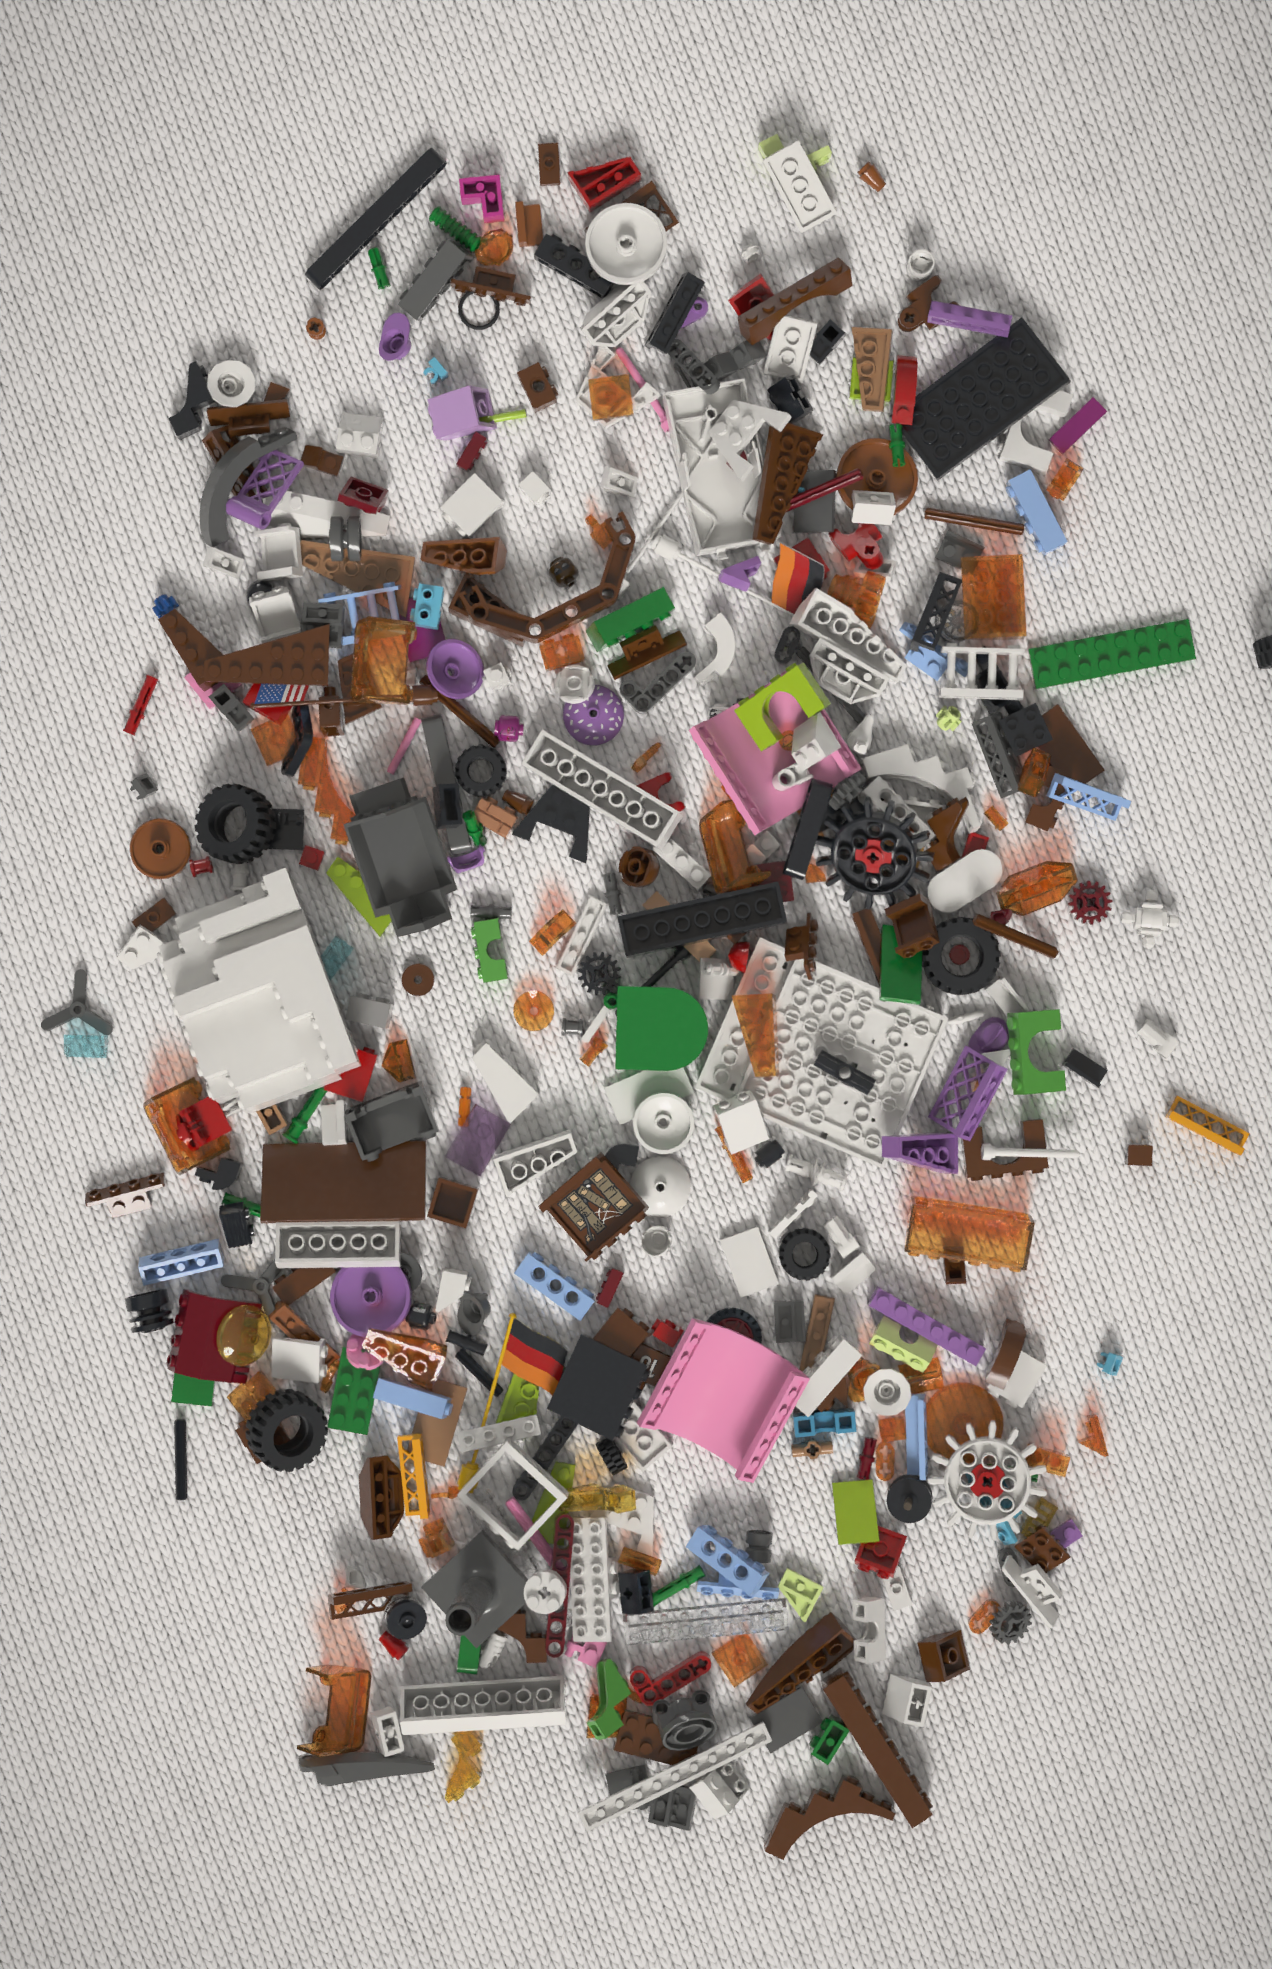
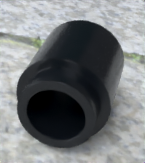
M775 1139L755 1152L756 1157L754 1160L761 1168L764 1166L767 1169L782 1158V1154L785 1151Z

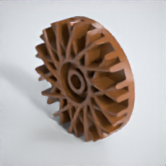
M157 818L146 821L136 829L130 841V856L133 864L142 874L154 879H169L180 874L185 869L186 864L189 863L192 844L189 840V835L179 824L168 819ZM159 845H163L164 851L162 853H159L157 851Z

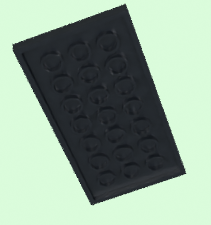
M1021 317L1010 326L1008 337L996 336L919 393L915 398L912 425L901 424L902 435L938 481L1068 385L1071 380L1023 317Z

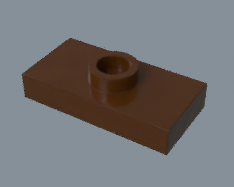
M558 143L538 144L540 186L560 185Z
M164 897L134 919L132 923L136 929L139 925H142L149 931L154 932L177 913Z

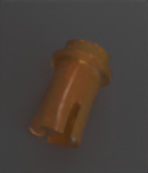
M993 805L983 813L993 823L995 830L1001 831L1009 824L1006 821L1007 818L1004 819Z

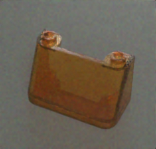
M371 616L357 621L354 635L351 700L353 702L410 704V701L413 699V690L406 684L408 646L417 637L415 622Z
M195 1077L165 1090L143 1103L144 1111L178 1175H182L231 1150L230 1141L226 1135L212 1140L194 1152L177 1136L176 1115L181 1110L200 1101L199 1097H201L203 1088L200 1082L196 1081Z

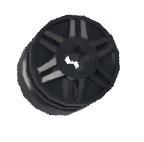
M167 1289L137 1294L124 1299L127 1312H137V1316L129 1319L130 1323L139 1322V1325L131 1327L132 1333L153 1332L164 1329L166 1326L174 1323L173 1318L164 1319L163 1317L171 1314L172 1310H162L161 1308L162 1305L170 1302Z

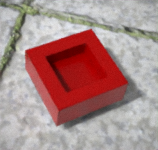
M305 845L299 864L319 871L325 852Z

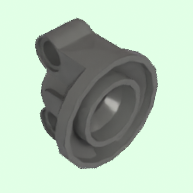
M705 1690L695 1691L692 1698H681L672 1703L659 1699L653 1704L652 1720L658 1726L664 1746L670 1750L680 1751L700 1746L716 1733L718 1727L710 1706V1695Z

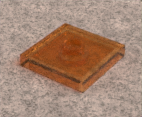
M629 374L588 379L593 421L634 416Z
M289 714L281 726L269 720L250 729L267 766L284 760L296 738L294 725Z
M746 1630L711 1652L734 1688L768 1665Z

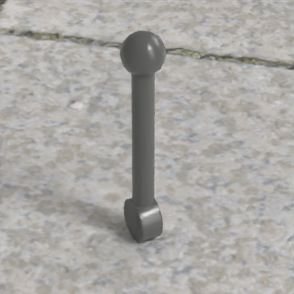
M675 362L674 369L678 370L687 388H692L681 367Z

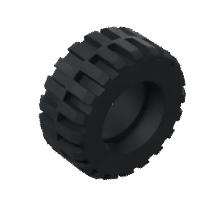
M228 783L214 788L212 794L208 793L204 797V803L200 802L198 806L200 809L199 813L195 815L197 824L194 827L195 832L199 834L196 838L198 843H202L201 848L213 858L234 864L250 863L254 860L253 857L259 858L262 856V851L270 847L268 843L275 836L272 833L273 829H276V822L273 821L276 815L275 811L270 809L272 808L270 801L266 800V796L257 792V790L234 783L231 785ZM242 806L246 813V827L239 838L229 842L224 831L226 818L233 809Z
M956 917L937 924L936 929L940 943L933 945L931 949L922 950V968L925 970V975L935 987H938L943 992L953 995H968L978 992L994 979L996 971L999 969L1001 950L999 951L998 940L993 936L994 933L975 926L972 922L973 918ZM955 937H965L972 940L980 953L977 967L967 975L952 974L945 968L941 956L945 944Z
M282 1389L276 1390L274 1395L269 1393L265 1396V1400H260L256 1404L257 1408L255 1410L252 1409L250 1412L251 1419L247 1420L246 1427L249 1430L245 1432L246 1439L249 1440L247 1444L253 1451V1454L269 1468H274L280 1472L284 1470L292 1472L294 1468L297 1470L302 1469L304 1464L313 1462L314 1456H318L321 1453V1446H325L326 1439L324 1437L328 1435V1428L325 1426L328 1424L327 1418L324 1416L322 1408L303 1392L294 1391L293 1389H286L285 1392ZM300 1416V1426L296 1435L287 1443L274 1445L273 1438L278 1425L288 1417Z

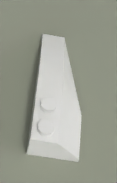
M286 491L272 512L271 521L268 526L277 528L279 527L278 524L291 523V526L299 528L301 539L329 538L331 516H342L345 529H347V519L349 516H360L361 537L386 536L391 516L379 512L376 515L369 514L359 508L346 506L344 503ZM273 495L266 497V505L269 506L273 500Z
M815 588L799 605L790 625L817 641L819 638H822L889 677L890 681L898 684L907 665L868 628L864 621H861L854 614L855 612L851 608Z

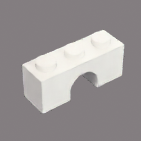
M671 838L668 839L662 850L657 847L652 849L655 854L679 873L696 891L711 877L709 872Z
M867 1596L852 1599L853 1620L861 1621L865 1624L864 1635L860 1639L854 1640V1661L870 1664L886 1660L884 1598Z

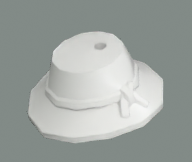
M226 360L214 365L208 374L207 388L213 400L219 404L228 407H238L247 403L255 393V377L251 369L242 362Z
M892 1368L879 1369L867 1377L863 1387L864 1400L873 1412L883 1416L897 1415L906 1409L912 1398L909 1382L902 1373Z

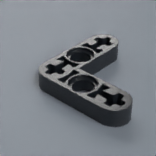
M309 705L293 706L292 718L296 738L282 762V775L290 777L295 775L312 744L313 729Z

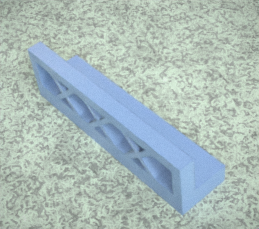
M1055 773L1046 795L1047 797L1114 821L1117 819L1121 806L1129 809L1131 801L1057 773ZM1058 783L1063 785L1065 792L1059 796L1054 794ZM1078 790L1082 798L1074 802L1071 794ZM1096 797L1099 804L1091 808L1088 800ZM1114 803L1115 806L1111 815L1106 813L1104 806Z
M911 1394L912 1398L905 1409L907 1475H919L920 1480H926L928 1475L926 1394Z

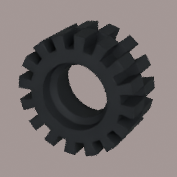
M604 1438L595 1443L599 1454L613 1476L628 1468L614 1441Z

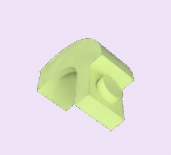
M778 134L759 142L758 146L763 159L784 148ZM827 145L807 155L816 172V165L822 166L828 163L832 152Z

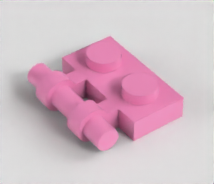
M572 1635L571 1640H568L566 1644L567 1649L564 1654L572 1657L574 1651L580 1652L578 1661L596 1668L607 1642H584V1645L574 1642Z

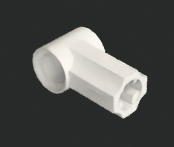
M1149 1019L1136 1032L1165 1059L1179 1045V1042L1167 1032L1164 1033Z
M837 1215L823 1224L843 1259L860 1248Z

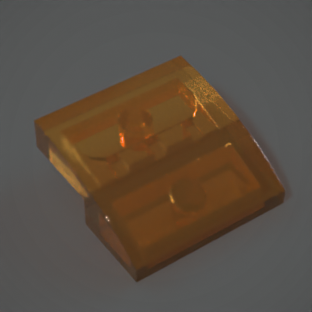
M258 1371L246 1384L241 1383L227 1398L247 1423V1420L251 1419L250 1412L252 1409L255 1410L257 1408L256 1404L260 1400H265V1396L269 1393L274 1395L276 1388L262 1371Z

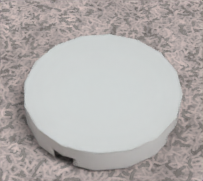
M572 664L557 673L554 680V688L559 698L564 702L570 704L581 703L592 695L595 688V679L587 667Z

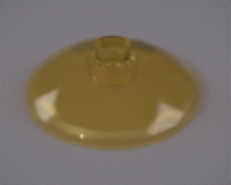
M242 1305L234 1308L223 1318L217 1332V1346L221 1356L227 1362L236 1366H247L256 1362L265 1353L270 1343L271 1324L265 1312L258 1307Z

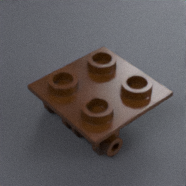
M1042 1524L1036 1527V1532L1014 1546L1032 1566L1039 1564L1045 1573H1048L1071 1557L1067 1552L1068 1549L1064 1548L1058 1539L1055 1540V1535H1050L1051 1533L1047 1530V1527Z

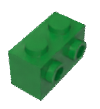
M832 1714L829 1718H824L820 1725L821 1731L818 1736L814 1735L809 1743L811 1755L829 1765L849 1733L845 1723Z

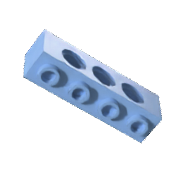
M214 1239L139 1257L138 1269L143 1286L224 1267V1255L219 1239Z
M529 1252L514 1274L581 1321L595 1301L593 1298L594 1294L585 1287L583 1289L577 1287V1282L570 1276L563 1277L559 1274L561 1270L553 1264L548 1266L542 1262L544 1258L538 1253L534 1252L531 1254ZM535 1268H543L545 1276L542 1278L535 1277L533 1273ZM552 1280H559L562 1287L559 1290L552 1289L550 1286ZM570 1291L576 1292L578 1294L577 1301L570 1302L567 1299V1293Z
M710 1525L699 1526L686 1545V1548L749 1596L757 1594L769 1575L764 1565L751 1560L747 1552L742 1549L738 1550L733 1546L731 1540L721 1537L717 1534V1530ZM711 1541L715 1544L714 1551L710 1548ZM726 1554L731 1556V1563L727 1562ZM742 1566L746 1567L747 1575L743 1574Z

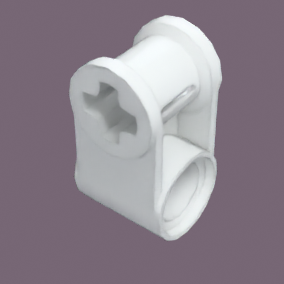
M794 763L774 775L772 784L775 789L784 791L795 785L807 782L814 778V776L810 774L808 769L802 772L798 764ZM780 776H784L787 779V784L781 782Z

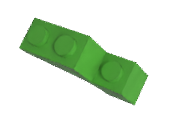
M611 1658L601 1660L596 1665L599 1706L595 1715L586 1722L596 1740L606 1739L624 1725L621 1721L620 1713L614 1709V1706L631 1694L627 1681L621 1677L617 1664Z

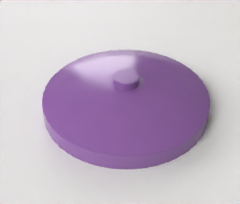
M342 1267L334 1278L330 1292L331 1308L340 1325L352 1334L369 1338L384 1336L399 1327L409 1312L412 1300L410 1282L400 1267Z

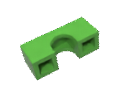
M499 919L474 922V927H471L472 939L477 941L474 953L475 958L480 959L481 967H477L479 979H483V983L508 979L505 959L494 960L487 951L488 945L492 941L502 939Z

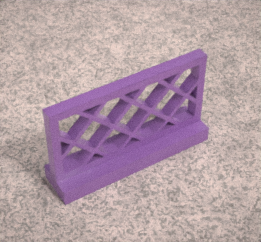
M965 1045L928 1118L948 1129L957 1137L970 1141L1008 1069ZM970 1052L973 1054L974 1063L967 1065L966 1058ZM987 1062L990 1065L986 1072L982 1074L980 1065ZM975 1067L977 1076L969 1079L968 1069ZM963 1072L965 1081L957 1083L956 1077L958 1073ZM978 1080L979 1086L976 1091L972 1092L970 1083ZM966 1085L967 1094L960 1097L958 1087ZM954 1089L955 1099L948 1101L947 1094ZM968 1098L969 1105L963 1110L961 1101ZM956 1103L958 1112L950 1114L949 1105ZM944 1108L946 1117L937 1118L936 1115L939 1110ZM959 1116L960 1122L955 1129L952 1125V1119Z

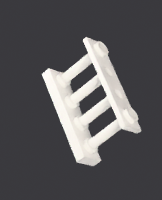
M946 643V647L942 646L941 653H947V684H945L944 688H940L939 698L1023 699L1024 690H1018V686H1016L1017 655L1025 653V649H1020L1019 645H1007V648L958 647L957 643ZM956 653L968 654L967 685H965V688H957L955 684ZM976 654H989L988 685L985 689H977V685H975ZM997 655H1009L1008 686H1006V689H998V686H996Z

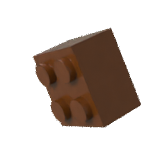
M440 1176L427 1217L466 1229L479 1188Z

